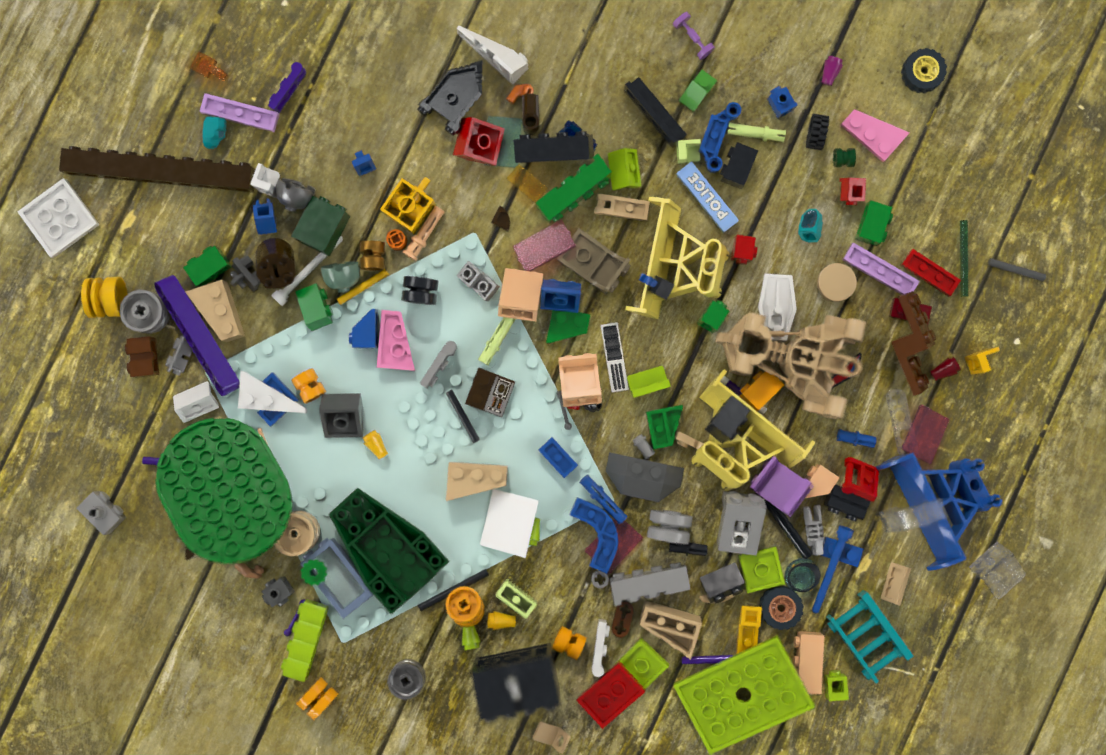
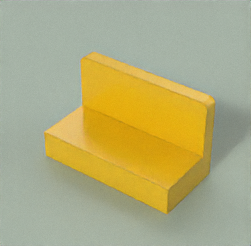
M999 347L985 349L965 356L971 375L990 371L991 368L986 355L1000 351Z

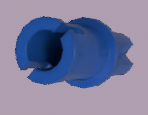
M838 430L837 441L852 443L853 446L861 445L874 448L876 445V437L860 434L859 431Z

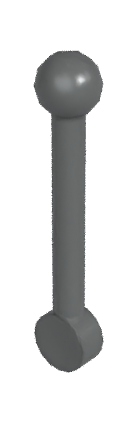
M557 391V397L560 401L565 420L564 428L570 430L572 425L569 423L566 409L563 407L562 391Z

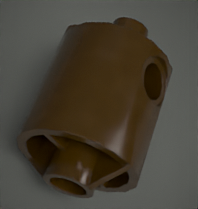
M280 238L264 240L255 252L257 278L267 289H279L292 284L296 273L294 251L291 245Z

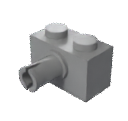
M93 491L76 508L102 535L111 534L126 518L123 514L124 511L118 505H114L110 501V497L103 491Z

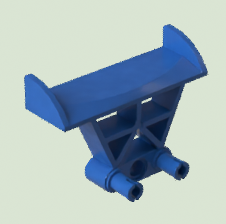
M914 453L892 457L876 466L877 470L887 467L891 468L937 560L926 567L928 571L945 568L966 560L958 543L960 536L976 512L987 511L991 507H999L1002 504V499H996L1000 498V495H989L978 473L984 469V463L978 464L983 462L981 459L952 461L949 464V470H922ZM925 476H929L940 498L939 500L936 499ZM957 489L962 499L954 498ZM942 506H944V508H945V510H946V512H947V514H948V516H949V518H950V520H951V522H952V524H953L952 527H950V525H949V523H948V521H947V519H946V517H945V515H944V513H943V511H942V509H941Z

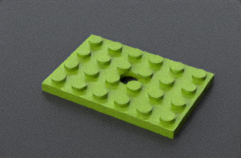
M778 635L675 682L673 685L709 754H713L815 708L811 696ZM739 688H747L751 692L750 700L746 702L739 700L736 696V691Z

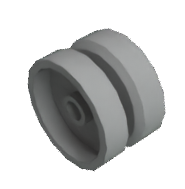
M148 290L132 291L124 297L120 304L121 320L133 331L148 334L159 332L166 326L170 318V313L159 295Z
M670 510L650 511L649 519L654 523L661 524V526H649L647 531L648 538L689 544L690 533L680 530L679 527H691L693 516Z

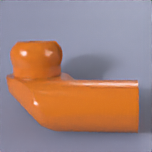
M518 84L513 88L506 100L514 104L519 97L533 93L534 89L529 84Z

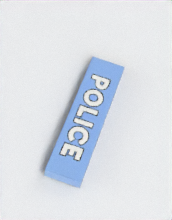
M692 161L676 173L723 233L739 221Z

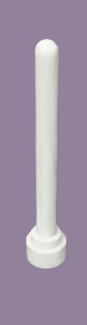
M340 236L335 248L343 241L342 236ZM320 252L294 278L292 284L286 286L283 290H276L271 296L283 306L288 301V295L327 255Z

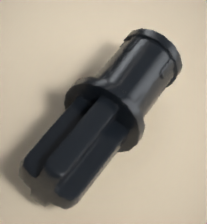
M690 541L689 544L670 542L669 552L683 553L686 556L688 554L706 556L708 546L690 543Z

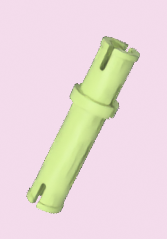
M729 122L728 128L736 130H727V135L759 138L762 141L773 140L783 143L785 137L777 135H786V130L770 129L769 126L763 128L741 125Z
M503 317L490 340L485 343L486 347L478 358L479 361L489 365L495 353L499 352L502 341L516 319Z

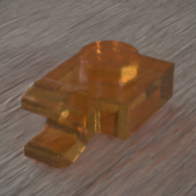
M198 52L190 67L193 71L208 79L213 74L224 81L228 75L224 70L216 67L218 62L215 59L201 52Z

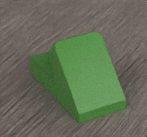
M701 70L697 77L691 81L679 102L694 112L716 84L717 80L704 70Z

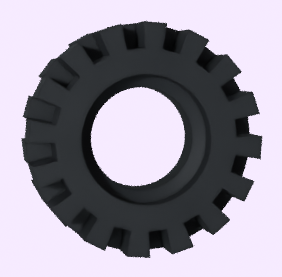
M812 114L807 131L806 148L822 151L827 138L829 116Z

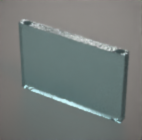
M488 116V123L505 128L496 166L518 168L519 163H515L513 140L518 139L519 135H521L522 118Z

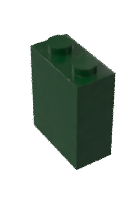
M312 196L291 237L330 257L351 216L346 212L347 209L339 204L333 206L329 204L330 201L322 196L319 199Z

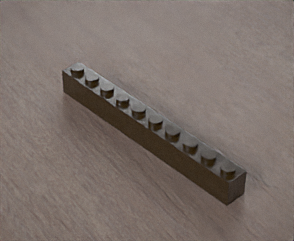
M69 146V149L61 148L59 171L66 175L254 193V187L250 184L255 169L251 164L239 162V165H234L232 162L221 160L220 163H213V160L210 159L194 161V158L182 157L181 160L175 159L174 156L163 155V158H160L150 153L139 156L137 153L126 151L125 154H118L119 152L116 150L100 152L96 148H88V150H81L80 147Z

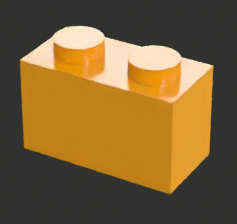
M761 370L753 377L755 381L751 385L747 383L739 390L742 394L738 396L756 411H759L784 386L774 374L771 375Z

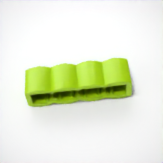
M306 599L304 603H300L297 614L300 615L299 621H295L292 633H294L293 640H289L286 651H289L288 658H284L281 665L283 670L282 676L305 682L308 679L329 605Z

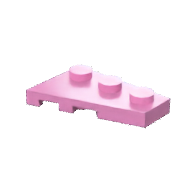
M855 109L841 124L847 132L882 162L891 155L910 133Z

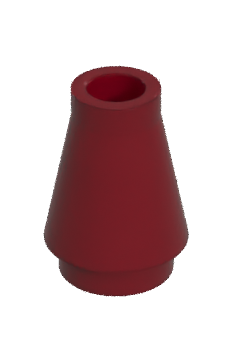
M952 357L945 359L931 370L930 374L937 381L957 375L961 368L956 359Z

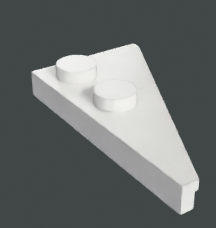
M241 371L238 408L307 413V409L298 402L286 397L283 393L266 385L246 371Z

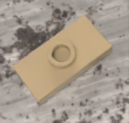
M891 562L880 599L901 605L911 568Z

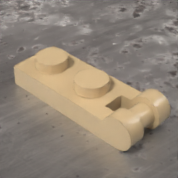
M597 194L596 200L598 202L597 207L594 209L595 214L647 221L649 201ZM605 202H611L610 209L604 208Z

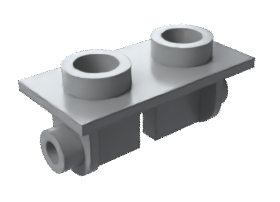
M181 335L180 339L176 338L172 347L175 351L172 356H168L165 363L168 372L173 369V373L179 376L181 373H184L188 360L182 358V355L190 357L192 349L188 342L184 340L183 335Z

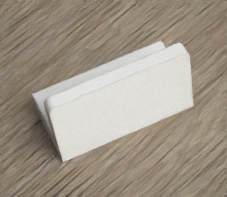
M208 381L173 396L174 411L183 423L219 408L217 400L211 393Z

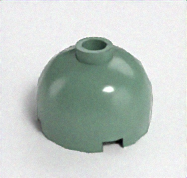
M351 261L344 262L345 264L334 263L322 266L321 274L323 281L331 289H338L339 293L350 291L349 287L354 286L360 277L358 262Z

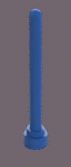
M841 525L838 527V541L812 607V612L815 614L819 613L844 545L853 536L854 531L848 527Z

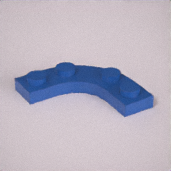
M577 497L569 515L590 524L597 532L598 543L589 566L607 574L618 548L616 527L611 517L603 509Z

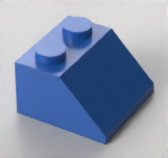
M555 279L543 280L540 309L578 313L581 283L574 281L562 282Z

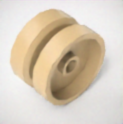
M302 510L293 511L288 526L280 539L274 544L281 553L289 556H298L312 549L319 541L321 534L317 519L308 512Z

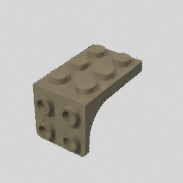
M580 228L557 258L560 263L606 295L609 291L611 293L614 292L620 282L618 278L620 276L624 277L631 267L628 257L625 259L612 252Z

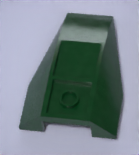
M356 488L329 513L365 586L391 615L410 600L450 562L423 531L359 488Z

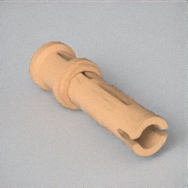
M434 206L417 235L411 237L412 241L406 250L402 251L404 255L414 261L418 260L417 256L420 251L427 246L426 240L445 213L442 209Z

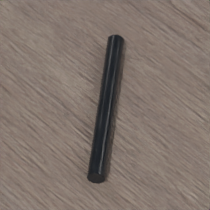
M484 569L418 604L419 610L422 612L441 602L456 588L469 587L488 577V571Z

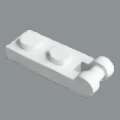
M598 619L592 661V673L596 677H600L604 673L601 660L602 656L606 657L607 645H604V639L609 636L610 629L606 620Z

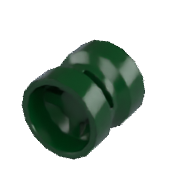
M841 148L834 149L833 166L835 168H840L843 165L855 167V148H848L846 151Z

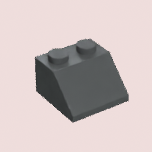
M361 393L322 394L319 413L324 438L363 437Z

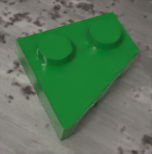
M553 310L546 343L550 344L587 334L591 314Z
M683 405L646 412L653 449L673 446Z

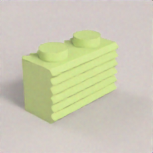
M509 579L504 581L495 594L497 598L525 619L528 618L537 606V600H534V597H531L524 590L515 586V583L512 584V581H509Z

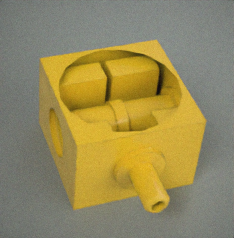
M424 177L417 187L401 178L380 210L384 215L415 235L436 205L434 199L424 192L430 180Z

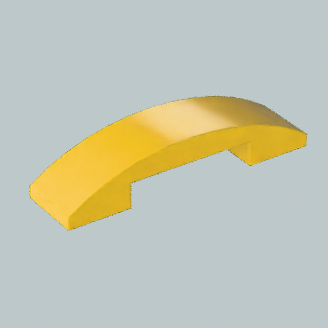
M742 605L736 654L757 645L762 607Z

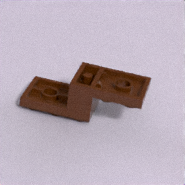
M911 291L898 298L912 333L899 337L891 343L911 391L916 396L929 388V380L927 375L922 373L920 358L915 356V354L935 345L936 336L934 331L930 330L927 325L929 320L926 313L922 312L919 306L921 305V300L918 294H914V291Z

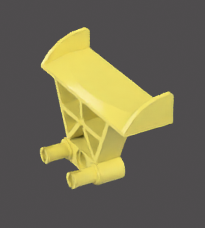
M649 197L648 201L660 206L661 209L647 275L653 279L655 276L667 280L669 266H677L675 286L668 299L694 291H699L707 297L719 298L721 296L719 292H722L720 282L724 263L729 258L726 246L717 239H710L706 244L697 240L678 227L681 208L670 199ZM678 231L684 235L679 260L671 259L676 232ZM692 242L700 246L691 252ZM702 257L697 279L687 266ZM712 264H715V269L712 272H709V267ZM687 275L693 283L684 285L685 276ZM645 284L640 308L626 306V310L638 315L659 319L662 301L665 299L649 291L650 286Z
M724 369L699 398L714 409V417L723 403L733 396L750 410L746 415L748 420L742 427L738 426L742 433L740 436L737 434L732 441L727 440L722 444L710 434L709 441L696 451V455L692 457L691 462L693 465L697 463L696 467L704 465L722 480V488L727 487L725 491H730L733 488H739L749 480L750 473L748 470L760 465L767 459H771L773 456L790 469L805 459L814 446L815 441L811 440L803 448L720 382L727 373ZM748 436L769 454L764 456L749 444L745 438ZM735 447V459L724 451L723 448ZM747 458L750 459L752 463L748 464ZM720 462L725 465V468L721 466Z

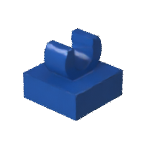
M362 150L355 153L357 159L353 160L352 164L359 177L376 170L370 154L364 155Z

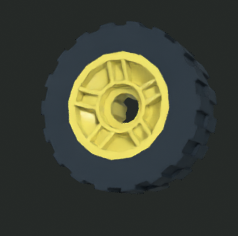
M925 48L914 51L905 60L901 70L902 80L905 82L906 87L908 86L911 91L916 93H927L928 91H933L943 82L947 74V64H945V59L942 58L939 52L937 53L934 49ZM921 69H926L925 74L921 72Z

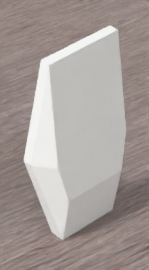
M764 274L758 304L759 314L766 317L764 326H767L769 331L790 332L797 310L792 275ZM788 335L784 337H771V340L786 342Z

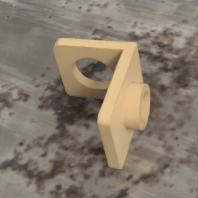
M540 721L532 738L535 741L553 746L559 753L563 754L570 740V735L561 727ZM563 736V744L559 746V740Z

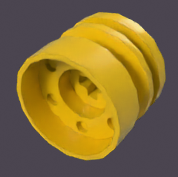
M98 277L95 279L86 278L83 281L81 301L83 310L88 318H104L106 314L108 317H121L120 304L124 297L128 295L124 279L122 277H106L103 280Z

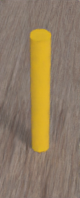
M386 269L380 271L336 300L342 305L389 275Z

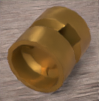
M361 241L360 253L363 256L360 258V269L368 271L385 270V259L382 257L385 254V243L381 241Z

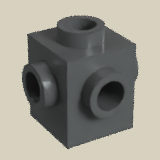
M285 576L277 581L273 578L265 584L266 588L261 591L263 593V600L267 605H271V607L277 604L281 607L289 601L287 597L295 592Z

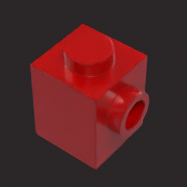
M736 235L734 237L731 260H736V264L747 265V262L750 263L753 258H756L758 247L755 246L756 237Z

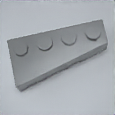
M681 562L671 563L670 567L667 568L654 566L651 567L650 571L643 572V569H637L628 575H624V572L615 573L613 577L609 578L615 606L621 605V600L635 602L641 599L640 596L654 598L660 596L662 592L664 595L691 590L687 567L681 565Z

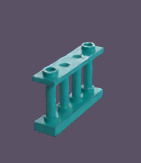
M862 590L857 594L860 598L859 603L836 620L830 615L826 616L829 620L827 625L833 633L837 632L862 666L863 670L861 672L868 681L871 679L873 682L878 683L879 680L874 675L897 657H903L908 661L913 657V654L869 593ZM863 609L865 611L868 609L871 613L870 619L846 636L840 626ZM879 625L883 630L881 632L882 635L860 651H857L851 642L873 626ZM886 641H891L895 646L892 648L893 651L869 668L863 658Z

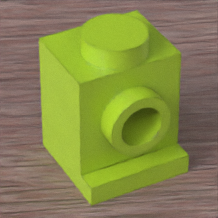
M831 670L828 675H824L825 698L828 701L849 700L847 676L841 673L840 670ZM837 681V686L832 687V682Z

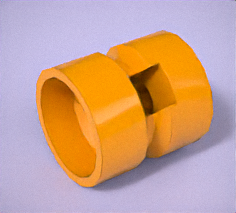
M313 368L298 374L291 380L296 390L301 391L299 395L304 404L321 397L322 394L327 392L323 384L317 382L319 377Z
M561 626L552 649L561 654L566 652L568 657L577 661L587 637L579 633L572 634V630Z

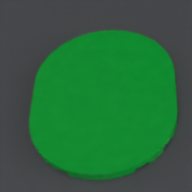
M230 418L201 420L177 433L169 441V445L164 452L161 453L157 464L156 490L178 536L194 554L213 563L238 564L262 555L273 547L283 535L292 513L291 488L268 444L254 428Z

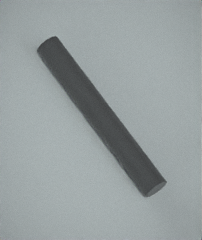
M990 258L988 261L989 266L1040 281H1044L1046 278V274Z

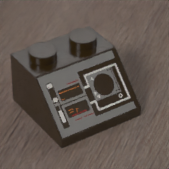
M478 367L465 404L503 417L515 381Z

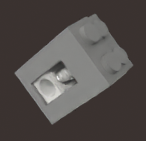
M723 491V510L717 537L718 551L757 555L766 512L765 500L753 493L741 494L736 491Z

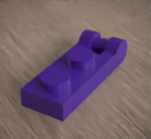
M294 62L291 65L292 72L287 78L282 80L278 92L270 97L268 106L272 111L280 113L305 77L306 70L301 63Z

